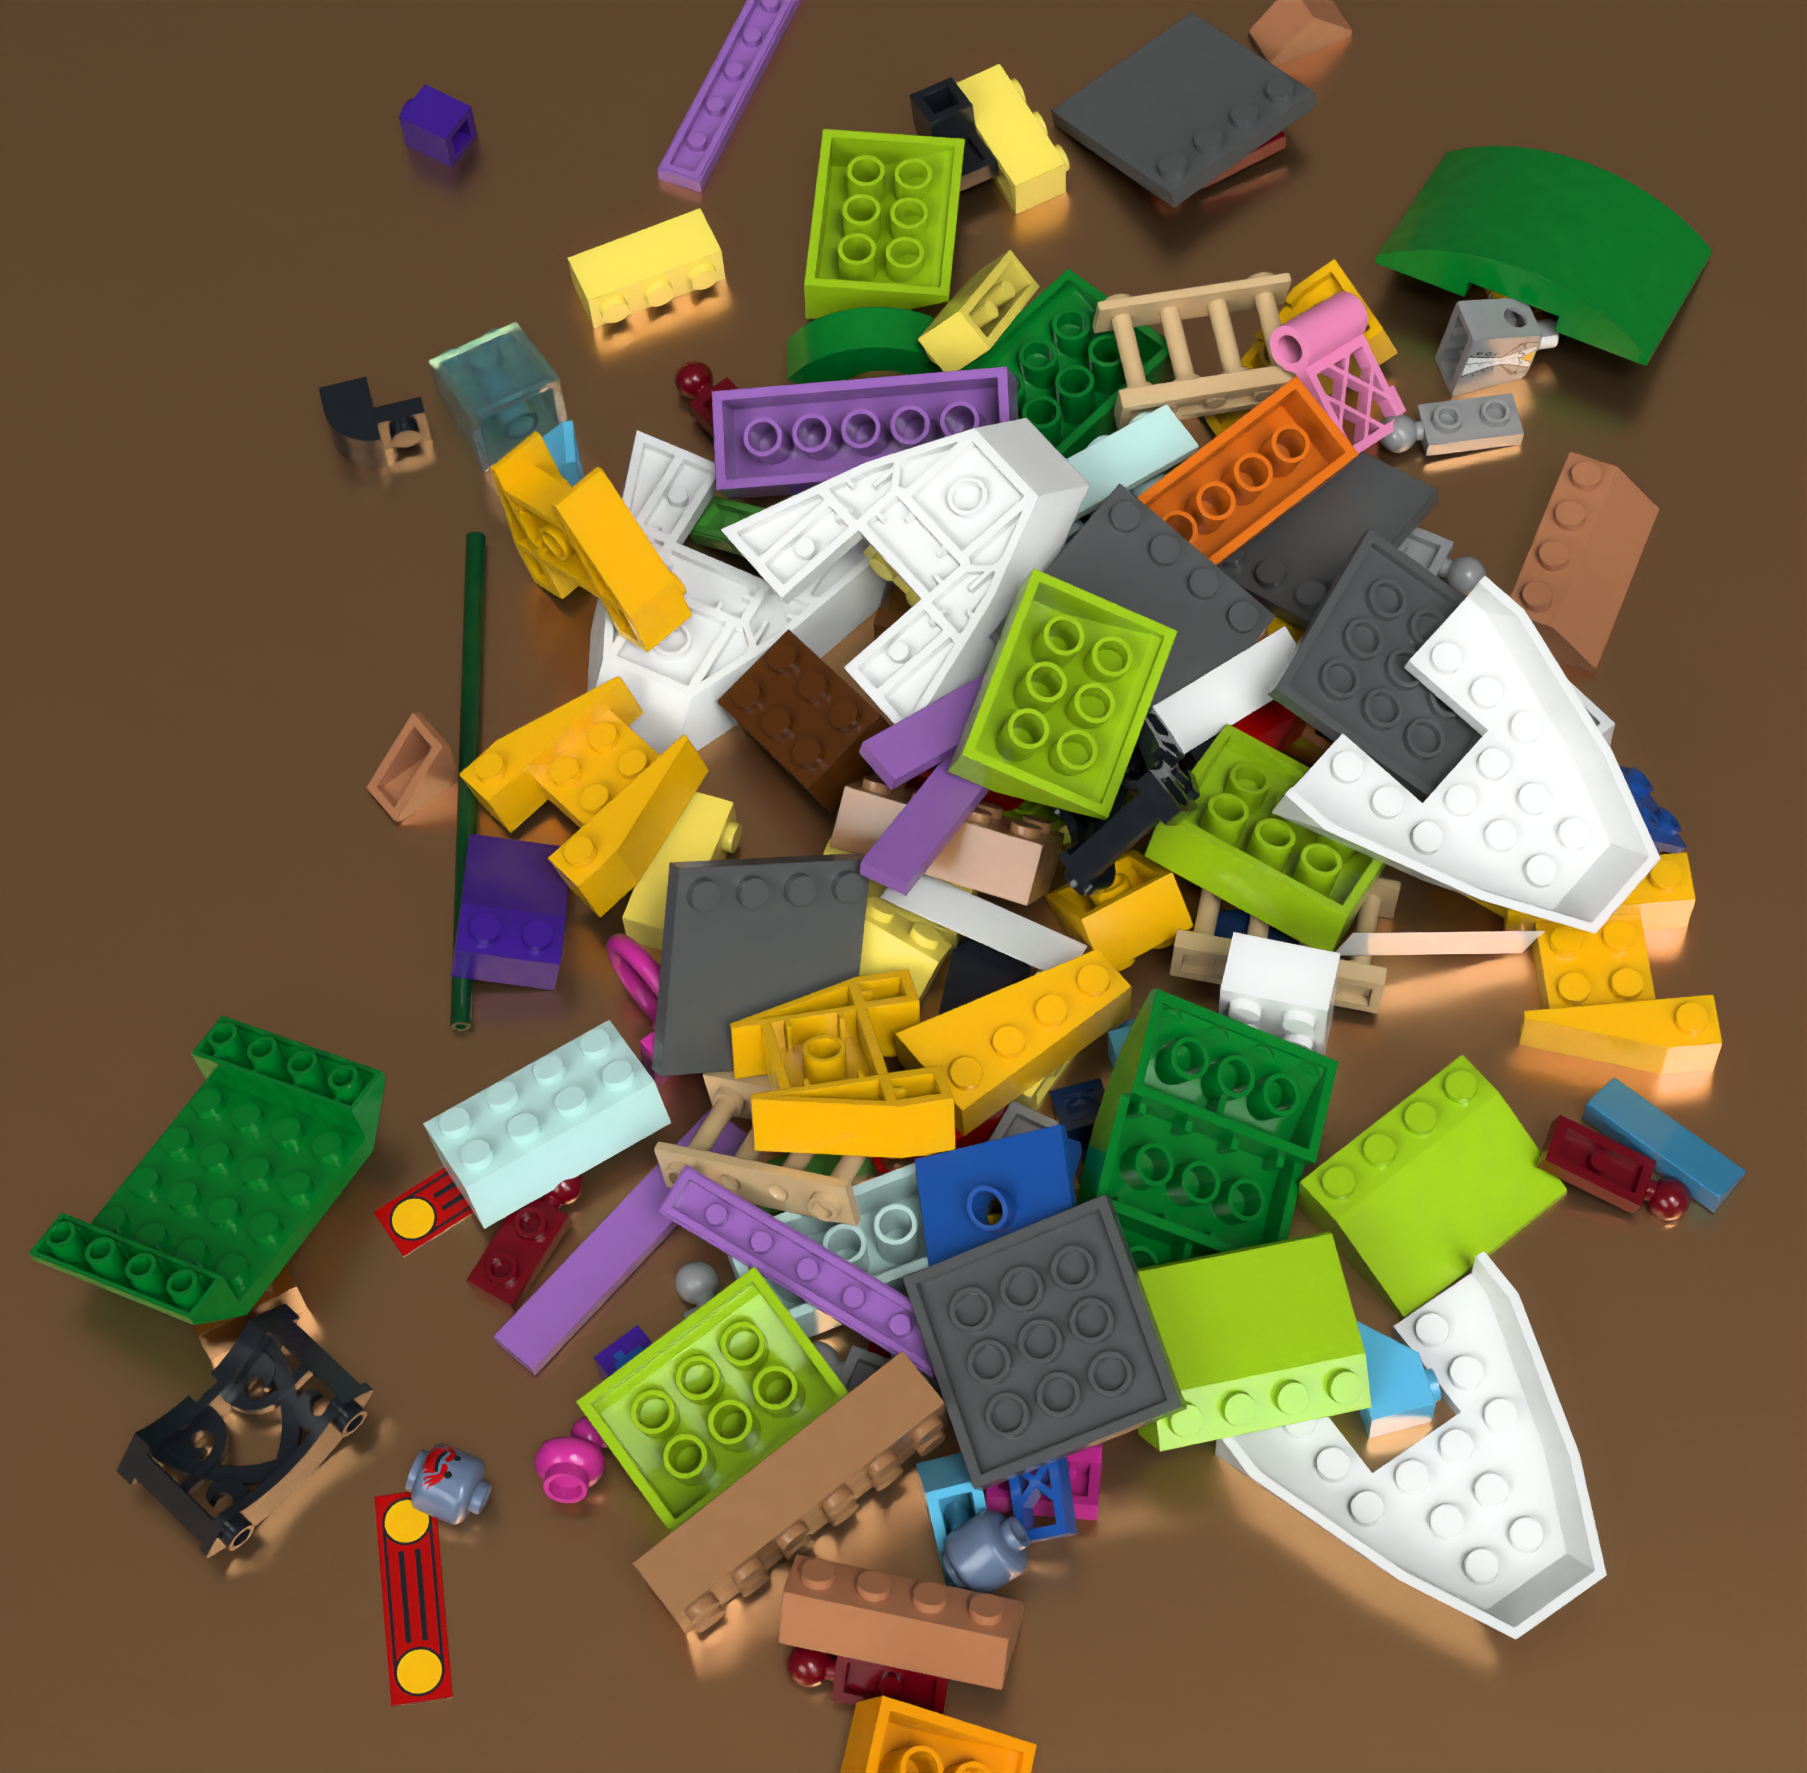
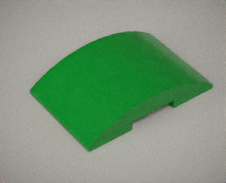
M1480 146L1446 152L1376 255L1375 263L1465 297L1472 284L1559 316L1555 332L1647 366L1709 261L1712 250L1691 226L1660 200L1609 171L1578 159L1539 149L1516 146Z
M1151 990L1123 1044L1104 1092L1085 1158L1077 1206L1105 1194L1112 1198L1137 1269L1287 1240L1304 1166L1315 1164L1339 1061L1162 990Z

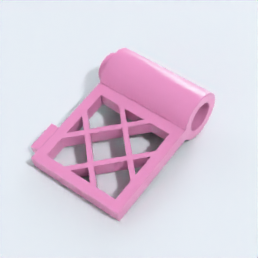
M1342 291L1336 292L1276 328L1270 337V350L1279 366L1286 371L1296 374L1346 438L1347 436L1342 428L1343 418L1355 424L1352 445L1360 453L1394 431V419L1382 424L1370 417L1372 400L1378 403L1385 418L1389 416L1397 417L1406 412V409L1394 385H1388L1363 334L1368 320L1364 305L1352 293ZM1351 353L1354 354L1361 369L1360 379L1348 373ZM1318 373L1333 379L1332 397L1325 394L1318 380ZM1346 387L1359 393L1357 410L1345 404Z

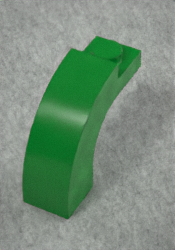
M861 307L838 311L815 319L787 339V380L796 384H805L808 382L847 380L855 375L871 371H895L907 375L943 372L938 365L929 359L925 348L918 341V338L932 323L933 317L901 308Z

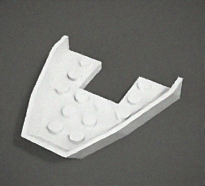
M1027 418L973 428L865 462L721 529V531L787 605L863 538L871 544L921 600L844 667L891 722L896 724L986 673L997 644L989 636L1008 615L1019 586L1033 568L1045 572L1060 554L1090 484Z
M637 430L620 497L667 568L677 575L687 590L684 598L692 616L652 650L646 652L618 634L601 599L598 598L590 632L587 692L619 676L644 712L628 726L659 755L666 751L683 734L689 738L696 751L738 725L717 701L788 629L821 659L878 610L894 582L882 579L873 571L869 564L870 558L862 553L870 545L863 538L787 605L765 579H761L684 546L683 543L716 492L715 462Z
M1484 576L1465 600L1404 666L1408 672L1482 736L1447 777L1422 803L1342 733L1299 782L1287 791L1271 813L1425 882L1479 900L1596 934L1661 858L1613 751L1526 611L1489 578Z
M1485 1251L1475 1257L1472 1273L1394 1325L1392 1329V1335L1399 1343L1419 1352L1424 1370L1430 1368L1434 1370L1439 1383L1441 1397L1456 1416L1373 1473L1329 1417L1216 1440L1215 1455L1398 1580L1514 1639H1518L1607 1574L1580 1453L1521 1298L1516 1289Z

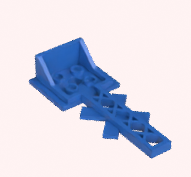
M1059 1124L915 1159L929 1267L1077 1206L1073 1179L1082 1154L1081 1142L1067 1138L1066 1126ZM997 1197L1002 1205V1217L998 1223L991 1225L987 1218V1208L989 1203ZM1067 1457L1042 1466L1037 1471L1032 1470L1009 1479L1013 1515L1025 1528L1030 1543L1078 1534ZM1043 1493L1053 1501L1056 1524L1035 1528L1033 1507Z

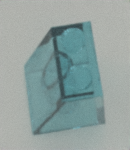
M517 322L503 328L492 329L484 334L483 337L458 348H450L441 353L440 356L429 360L435 387L483 473L491 470L490 467L533 432L537 431L543 437L561 422L568 421L560 380L556 372Z

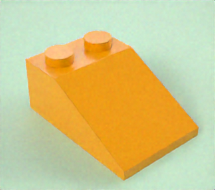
M879 1696L856 1702L840 1773H1031L1037 1744L886 1696Z

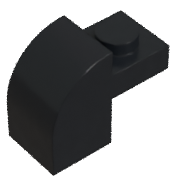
M952 77L910 95L912 115L918 136L965 139L960 192L1000 175L997 159L976 133L973 105Z
M366 377L319 388L323 410L333 442L341 455L352 463L364 467L388 466L385 450L396 447L407 448L414 446L418 442L432 439L421 397L375 407Z

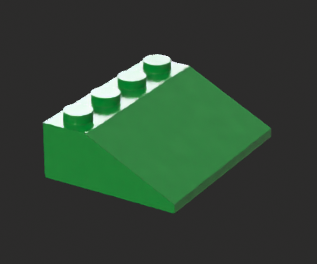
M1069 268L1015 317L990 350L960 369L1008 367L1016 377L1018 419L1027 418L1061 455L1067 459L1086 449L1097 437L1111 435L1118 431L1113 411L1118 391L1127 387L1114 331L1094 333L1092 325L1097 302L1104 301L1108 296ZM1148 325L1133 327L1146 381L1152 383V385L1173 382L1175 376L1165 337Z

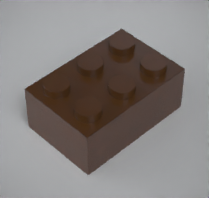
M789 629L717 701L764 750L831 814L840 806L846 785L862 780L864 776H870L874 772L872 767L859 753L862 742L890 727L881 714Z

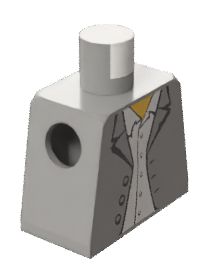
M1512 298L1456 302L1435 356L1436 363L1451 397L1524 377L1530 368L1537 350L1557 346L1559 333L1555 332L1557 326L1552 318L1536 321L1530 305Z

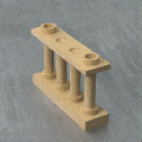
M1260 272L1244 280L1133 297L1128 294H1116L1106 298L1104 301L1097 302L1092 324L1094 333L1114 331L1127 383L1125 389L1118 391L1113 411L1117 430L1129 425L1137 415L1143 412H1153L1165 404L1168 405L1179 420L1253 409L1293 379L1296 374L1286 371L1279 366L1270 350L1272 332L1281 326L1277 305L1285 303L1291 284L1290 274L1274 275L1271 272ZM1257 308L1271 365L1269 367L1248 370V368L1242 367L1229 313ZM1209 316L1223 372L1219 375L1200 377L1194 374L1181 320ZM1162 323L1175 380L1173 382L1152 385V383L1146 381L1133 327Z
M1379 876L1357 914L1354 933H1376L1378 916L1393 919L1401 881L1385 879ZM1203 888L1194 931L1177 929L1170 975L1222 984L1232 939L1215 936L1221 898ZM1250 915L1247 935L1268 939L1270 925ZM1299 941V945L1309 947ZM1372 955L1350 956L1349 961L1340 959L1334 1006L1378 1014L1387 968L1372 965Z
M733 1071L703 1073L702 1075L713 1108L687 1147L659 1141L654 1148L667 1187L673 1186L685 1165H688L753 1205L814 1217L825 1222L833 1221L857 1226L861 1220L851 1183L867 1156L842 1155L830 1176L805 1171L815 1155L810 1153L790 1152L782 1166L757 1162L763 1151H755L753 1129H751L734 1157L710 1152L732 1117L752 1120L750 1094L772 1091L768 1074L735 1079Z

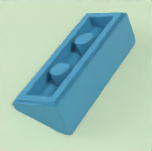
M1615 1077L1592 1096L1585 1105L1582 1119L1610 1139L1655 1160L1654 1171L1664 1178H1674L1682 1182L1688 1189L1690 1197L1713 1213L1746 1174L1744 1169Z

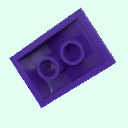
M469 834L451 977L547 990L555 989L561 963L568 886L551 864L548 857L560 846Z

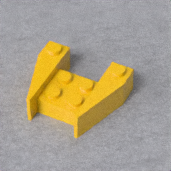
M537 431L533 432L490 467L515 546L535 583L561 599H564L578 586L601 599L618 634L646 652L652 650L692 616L684 598V595L687 593L684 584L677 575L667 568L600 467L597 466L572 487L562 477L541 434Z
M619 676L496 740L459 774L480 804L510 833L519 827L548 799L580 828L548 859L570 890L600 918L639 883L709 771L686 735L683 734L666 751L659 755L628 727L644 712Z
M1687 852L1660 854L1661 859L1596 934L1507 908L1503 931H1545L1532 943L1542 1009L1523 1012L1518 1034L1519 1045L1658 1074L1714 1070L1722 1046L1714 995L1656 999L1644 931L1688 926L1696 898Z
M909 969L854 977L730 1023L734 1078L741 1079L768 1074L772 1091L750 1094L755 1151L906 1158L928 1156L933 1153L956 1149L954 1096L943 1065L888 1073L883 1058L897 1056L895 1033L920 1023V1000Z

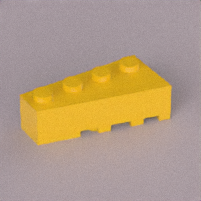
M1096 949L895 1033L898 1061L906 1070L943 1065L954 1096L955 1127L963 1136H966L1131 1014L1132 986L1105 956Z

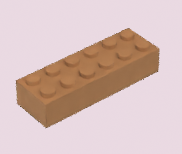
M901 1351L632 1564L685 1634L694 1628L698 1632H703L725 1614L726 1610L723 1608V1605L735 1595L741 1592L746 1597L765 1584L770 1578L767 1570L783 1557L788 1561H792L795 1559L796 1554L802 1555L815 1542L811 1535L827 1522H830L832 1526H836L851 1516L859 1507L856 1499L872 1487L876 1491H880L895 1481L903 1472L900 1465L914 1453L918 1452L922 1457L938 1447L947 1437L943 1430L950 1426L945 1402L904 1351Z

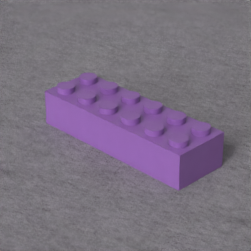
M1008 367L712 391L716 490L729 499L799 494L865 462L973 428L1018 420L1016 377Z

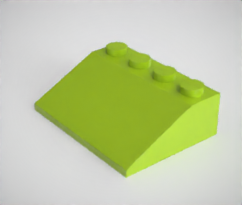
M823 129L804 282L806 319H818L838 311L861 307H892L911 310L949 301L965 139Z
M1033 568L1017 590L947 772L997 793L1106 821L1110 815L1178 631Z
M1229 724L1224 726L1191 771L1195 775L1199 786L1200 797L1195 800L1199 807L1179 825L1168 826L1164 825L1162 821L1157 823L1144 855L1146 858L1311 948L1331 952L1335 950L1351 926L1386 866L1385 863L1271 813L1291 787L1293 788L1310 768Z
M1462 1054L1302 1179L1299 1183L1297 1207L1321 1233L1329 1231L1333 1234L1337 1251L1398 1317L1403 1320L1473 1269L1474 1260L1478 1254L1485 1251L1490 1256L1565 1196L1567 1189L1558 1177L1537 1168L1541 1155L1540 1150L1501 1094Z
M1329 1231L1137 1269L1187 1407L1186 1410L1138 1428L1139 1436L1159 1451L1372 1407L1366 1354L1333 1234Z
M754 1266L577 1400L576 1403L671 1533L842 1399L849 1391Z

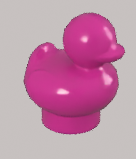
M583 1416L574 1423L570 1431L571 1437H555L544 1441L534 1458L536 1473L544 1482V1492L548 1497L557 1502L575 1503L581 1501L587 1495L588 1488L597 1483L604 1472L605 1460L601 1449L608 1446L586 1416Z

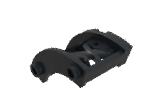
M1149 707L1110 815L1106 821L1051 807L1053 812L1066 823L1071 838V848H1065L1058 854L1059 859L1067 868L1064 872V877L1070 886L1082 896H1097L1107 890L1115 880V861L1157 823L1162 821L1164 825L1168 826L1179 825L1199 807L1195 802L1200 797L1196 777L1188 769L1184 773L1182 772L1178 762L1185 755L1153 707ZM1136 775L1140 778L1138 781L1133 780ZM1127 792L1135 796L1121 809Z
M286 1303L249 1319L232 1348L211 1372V1375L218 1381L197 1402L188 1395L161 1418L135 1432L117 1469V1472L130 1485L139 1482L202 1544L200 1551L207 1558L226 1547L232 1551L244 1544L253 1533L254 1527L269 1516L321 1465L341 1439L353 1433L367 1416V1411L363 1408L374 1390L366 1382L359 1384L297 1325L300 1317ZM283 1346L302 1363L293 1373L281 1351ZM313 1375L336 1396L330 1401L326 1410L320 1416L313 1415L314 1403L323 1398V1395L318 1390L311 1389L298 1395V1390ZM257 1380H263L262 1389L265 1393L271 1391L276 1384L277 1388L263 1398L251 1399L248 1395V1391ZM281 1405L282 1432L276 1460L255 1465H221L227 1455L230 1443L228 1428L223 1417L232 1408L245 1414L259 1415L270 1412ZM302 1430L309 1434L301 1443ZM205 1434L214 1435V1446L207 1458L202 1461L201 1459L206 1456L208 1450L205 1447L196 1448L194 1443ZM166 1466L188 1476V1478L180 1486L162 1467ZM206 1482L212 1483L207 1490L206 1497L213 1508L220 1498H233V1505L221 1511L215 1519L192 1498ZM252 1485H259L251 1492H249V1490L246 1487Z

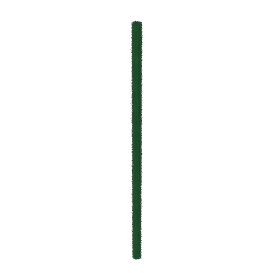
M470 532L466 535L452 963L469 834H477L478 800L459 774L479 757L486 536L481 532ZM452 977L450 1028L457 1031H466L471 1028L472 979Z

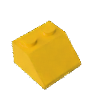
M1135 849L1123 854L1115 861V880L1101 895L1082 896L1069 883L1045 895L1049 906L1068 936L1088 946L1082 955L1098 949L1118 972L1130 967L1135 962V957L1151 949H1162L1174 944L1177 929L1187 931L1194 927L1173 873L1146 858Z

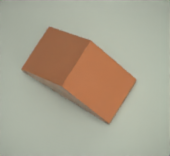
M1276 0L1248 30V37L1260 56L1275 67L1352 36V29L1333 0Z
M420 711L412 712L366 787L395 822L403 821L458 782V772L450 745Z

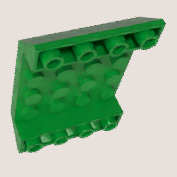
M222 1015L191 1052L193 1059L206 1079L198 1091L91 1223L61 1212L30 1250L29 1256L36 1262L192 1325L246 1316L373 1152L386 1081L383 1071Z

